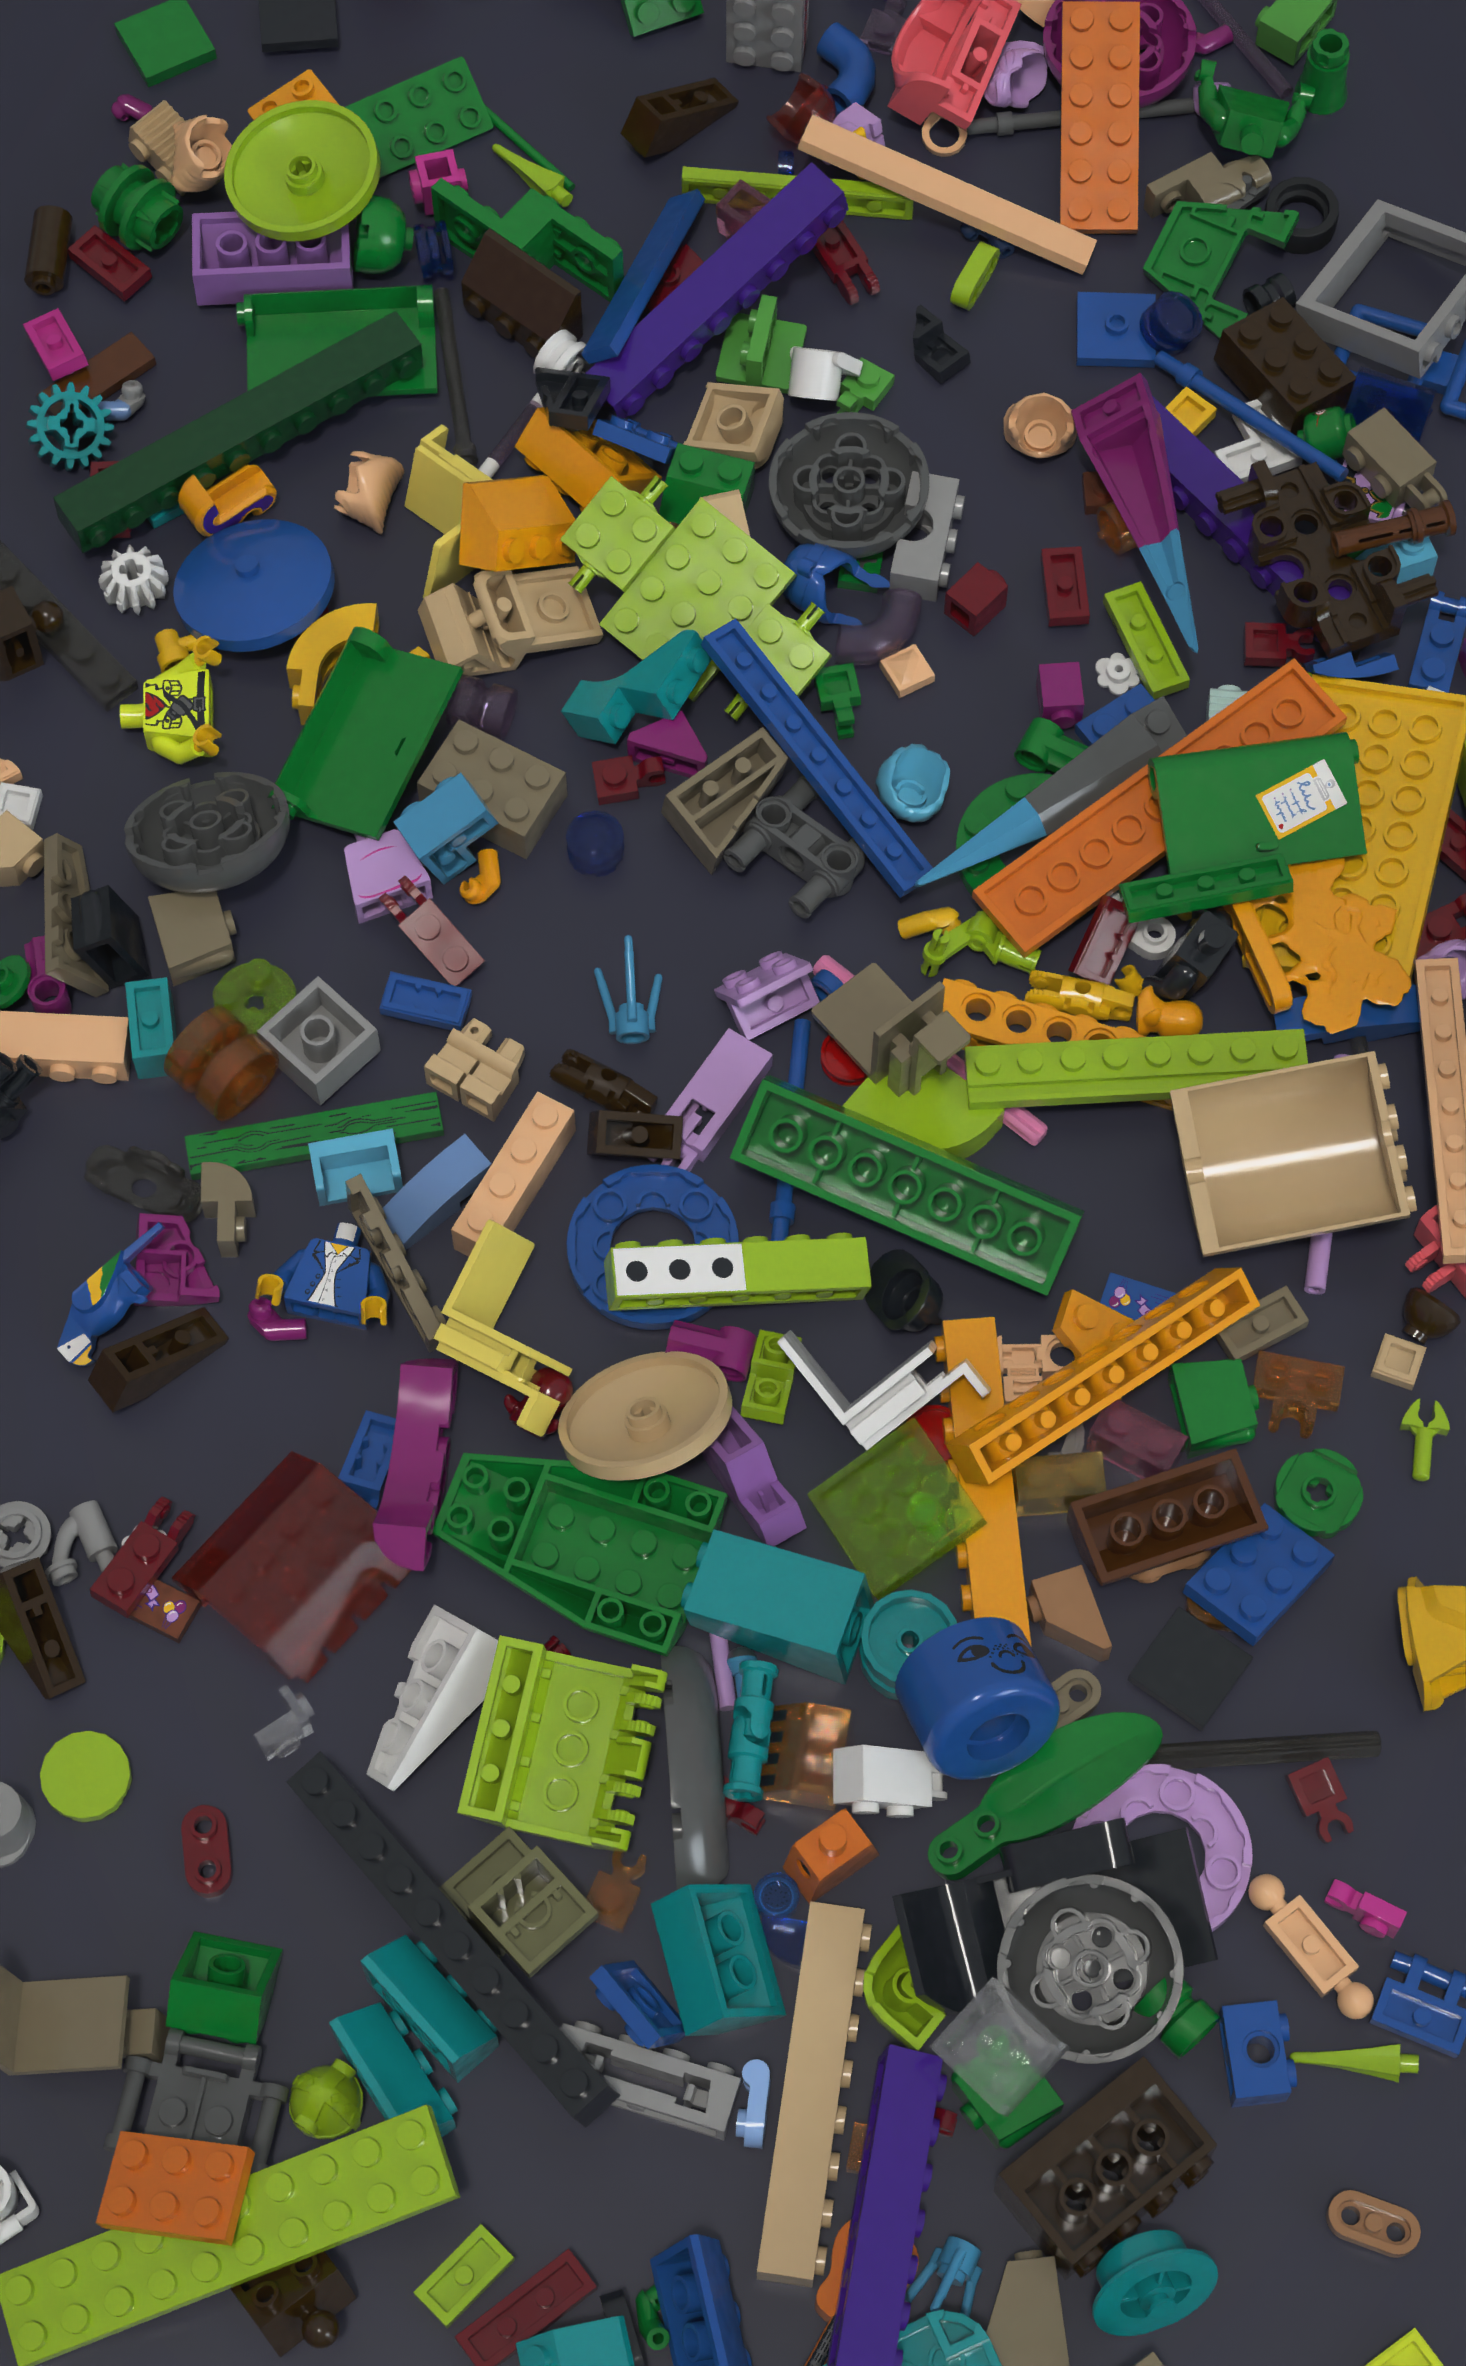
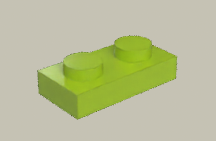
M480 2224L413 2293L448 2329L515 2259Z

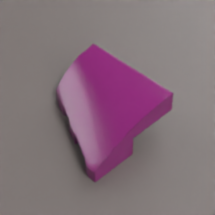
M139 1213L136 1240L158 1222L162 1223L165 1228L135 1257V1269L152 1286L153 1291L147 1296L148 1302L144 1304L134 1303L133 1306H188L219 1302L220 1290L217 1285H213L204 1267L205 1260L200 1250L193 1245L190 1239L191 1232L183 1216Z

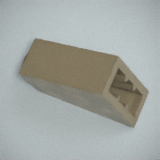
M1041 2250L1014 2254L1015 2261H1007L986 2334L990 2338L1002 2366H1070L1055 2256L1043 2257Z

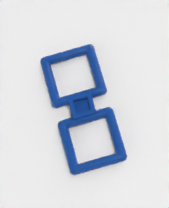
M1355 304L1349 313L1375 325L1416 337L1427 325V323L1362 304ZM1466 339L1463 342L1459 355L1442 351L1439 361L1437 363L1433 362L1421 379L1409 375L1405 385L1350 370L1357 377L1354 388L1405 403L1415 402L1420 389H1425L1443 395L1440 403L1442 413L1466 420V403L1458 401L1466 381ZM1336 346L1334 353L1346 365L1351 351Z

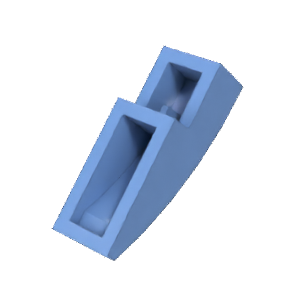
M463 1134L423 1167L383 1207L387 1225L392 1234L396 1233L405 1250L409 1249L461 1209L460 1202L477 1189L492 1165L466 1134Z

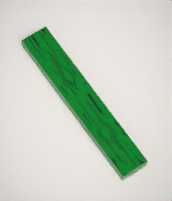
M431 1092L184 1137L192 1180L201 1179L202 1162L223 1163L239 1172L310 1160L308 1143L393 1128L395 1144L444 1136L437 1093Z

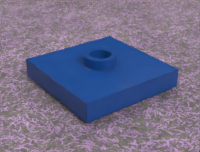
M1077 292L1076 366L1155 368L1156 294Z

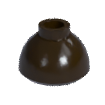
M1418 1287L1410 1288L1404 1302V1316L1407 1324L1403 1331L1416 1341L1424 1345L1428 1338H1440L1448 1335L1461 1323L1460 1316L1426 1291Z

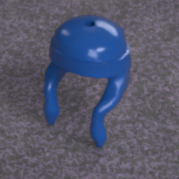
M805 543L793 549L786 558L784 565L797 576L782 593L790 601V604L799 610L805 611L810 603L813 602L825 612L818 620L823 624L844 625L850 631L859 635L869 634L868 629L857 618L828 611L823 575L830 573L841 565L854 577L867 583L870 587L890 588L889 581L879 574L868 573L860 567L852 555L831 548L829 545Z

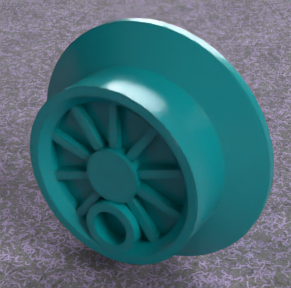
M1152 2230L1129 2237L1109 2250L1097 2266L1096 2278L1101 2290L1093 2302V2319L1102 2331L1116 2336L1142 2335L1176 2323L1196 2310L1212 2293L1218 2279L1217 2266L1208 2254L1195 2249H1187L1182 2237L1170 2230Z

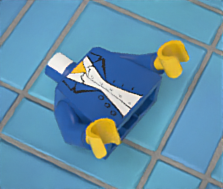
M343 1222L337 1224L333 1241L313 1238L310 1240L307 1248L299 1249L273 1274L261 1275L257 1281L255 1298L259 1299L262 1295H271V1304L278 1306L280 1305L282 1294L285 1293L283 1298L288 1314L367 1330L369 1318H379L382 1326L387 1324V1306L391 1293L382 1268L373 1263L371 1251L366 1248L357 1247L362 1230L358 1226Z

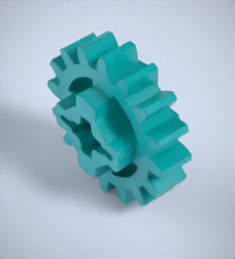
M73 382L67 384L65 392H61L58 385L54 384L51 387V397L43 392L38 395L37 399L42 405L41 407L31 405L28 412L36 417V420H29L25 424V428L35 430V434L28 440L29 445L39 443L41 449L37 457L40 459L47 454L52 457L50 466L53 468L59 461H64L66 471H71L74 462L78 461L82 469H85L89 466L88 456L96 461L101 459L102 454L97 448L98 446L108 448L111 444V441L104 437V434L111 433L114 430V425L105 423L104 419L112 412L110 409L100 410L98 405L103 397L98 395L93 399L89 398L88 386H85L78 393L75 392ZM62 402L59 414L44 417L50 407ZM79 404L87 408L93 418L87 417L79 409ZM69 412L72 424L79 426L72 435L71 440L67 428L60 427L67 419ZM46 436H53L61 445V450L53 446ZM95 436L90 446L78 452L79 441L83 437L90 438Z

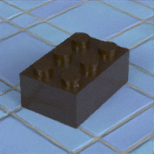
M1284 297L1223 329L1213 358L1250 401L1258 399L1262 404L1261 410L1271 420L1273 415L1285 429L1294 435H1297L1298 430L1303 429V422L1307 414L1334 406L1342 409L1347 408L1357 381V377Z

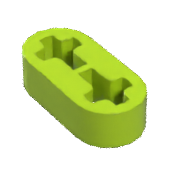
M982 241L978 243L955 282L950 303L966 310H970L974 306L995 270L1000 249Z

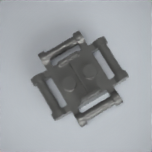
M170 2028L165 2043L162 2063L153 2062L138 2056H126L123 2072L127 2074L112 2133L106 2134L103 2149L115 2153L120 2131L131 2132L144 2078L156 2080L157 2084L144 2134L242 2146L253 2100L262 2101L251 2147L255 2152L250 2172L252 2174L270 2167L266 2164L281 2105L286 2104L289 2089L275 2083L255 2082L262 2054V2046L247 2043L246 2047H240L185 2036V2031ZM181 2054L240 2065L239 2078L229 2077L225 2073L190 2066L178 2067Z

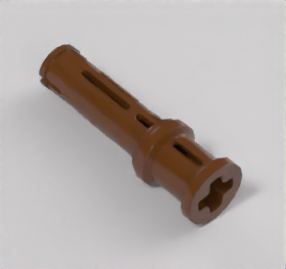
M1443 500L1439 502L1438 506L1422 510H1417L1415 507L1409 508L1403 512L1401 517L1341 531H1332L1330 533V543L1332 551L1337 557L1408 540L1410 543L1419 544L1427 537L1445 534L1447 537L1455 535L1457 530L1456 516L1451 502Z

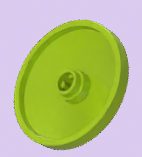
M304 100L291 102L262 114L240 133L226 159L224 169L225 188L236 214L255 232L268 238L282 241L316 239L347 225L366 207L379 181L380 155L370 129L351 110L327 101Z

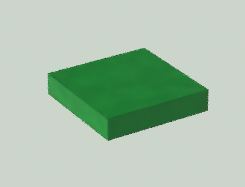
M168 0L114 23L116 34L148 88L217 59L213 44L187 0Z

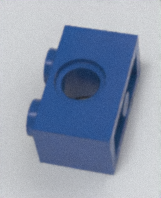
M1277 2000L1222 2006L1218 2013L1221 2017L1218 2026L1231 2108L1286 2102L1292 2093L1291 2088L1297 2087L1295 2063L1293 2059L1286 2060L1284 2042L1290 2040L1289 2023L1286 2013L1279 2014ZM1251 2044L1265 2046L1270 2053V2061L1262 2064L1252 2061L1247 2054V2047Z

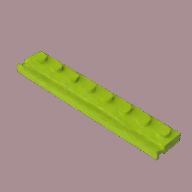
M1304 1029L968 1046L964 1048L969 1110L1171 1099V1090L1308 1064Z

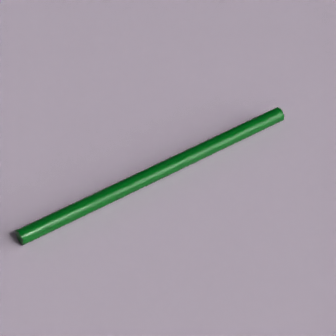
M485 105L493 125L539 166L565 176ZM565 176L563 187L571 192L575 188V184Z

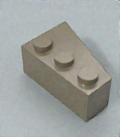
M764 727L665 795L661 813L711 875L723 860L724 852L736 842L743 832L746 822L755 815L756 806L759 801L768 797L783 776L788 757Z

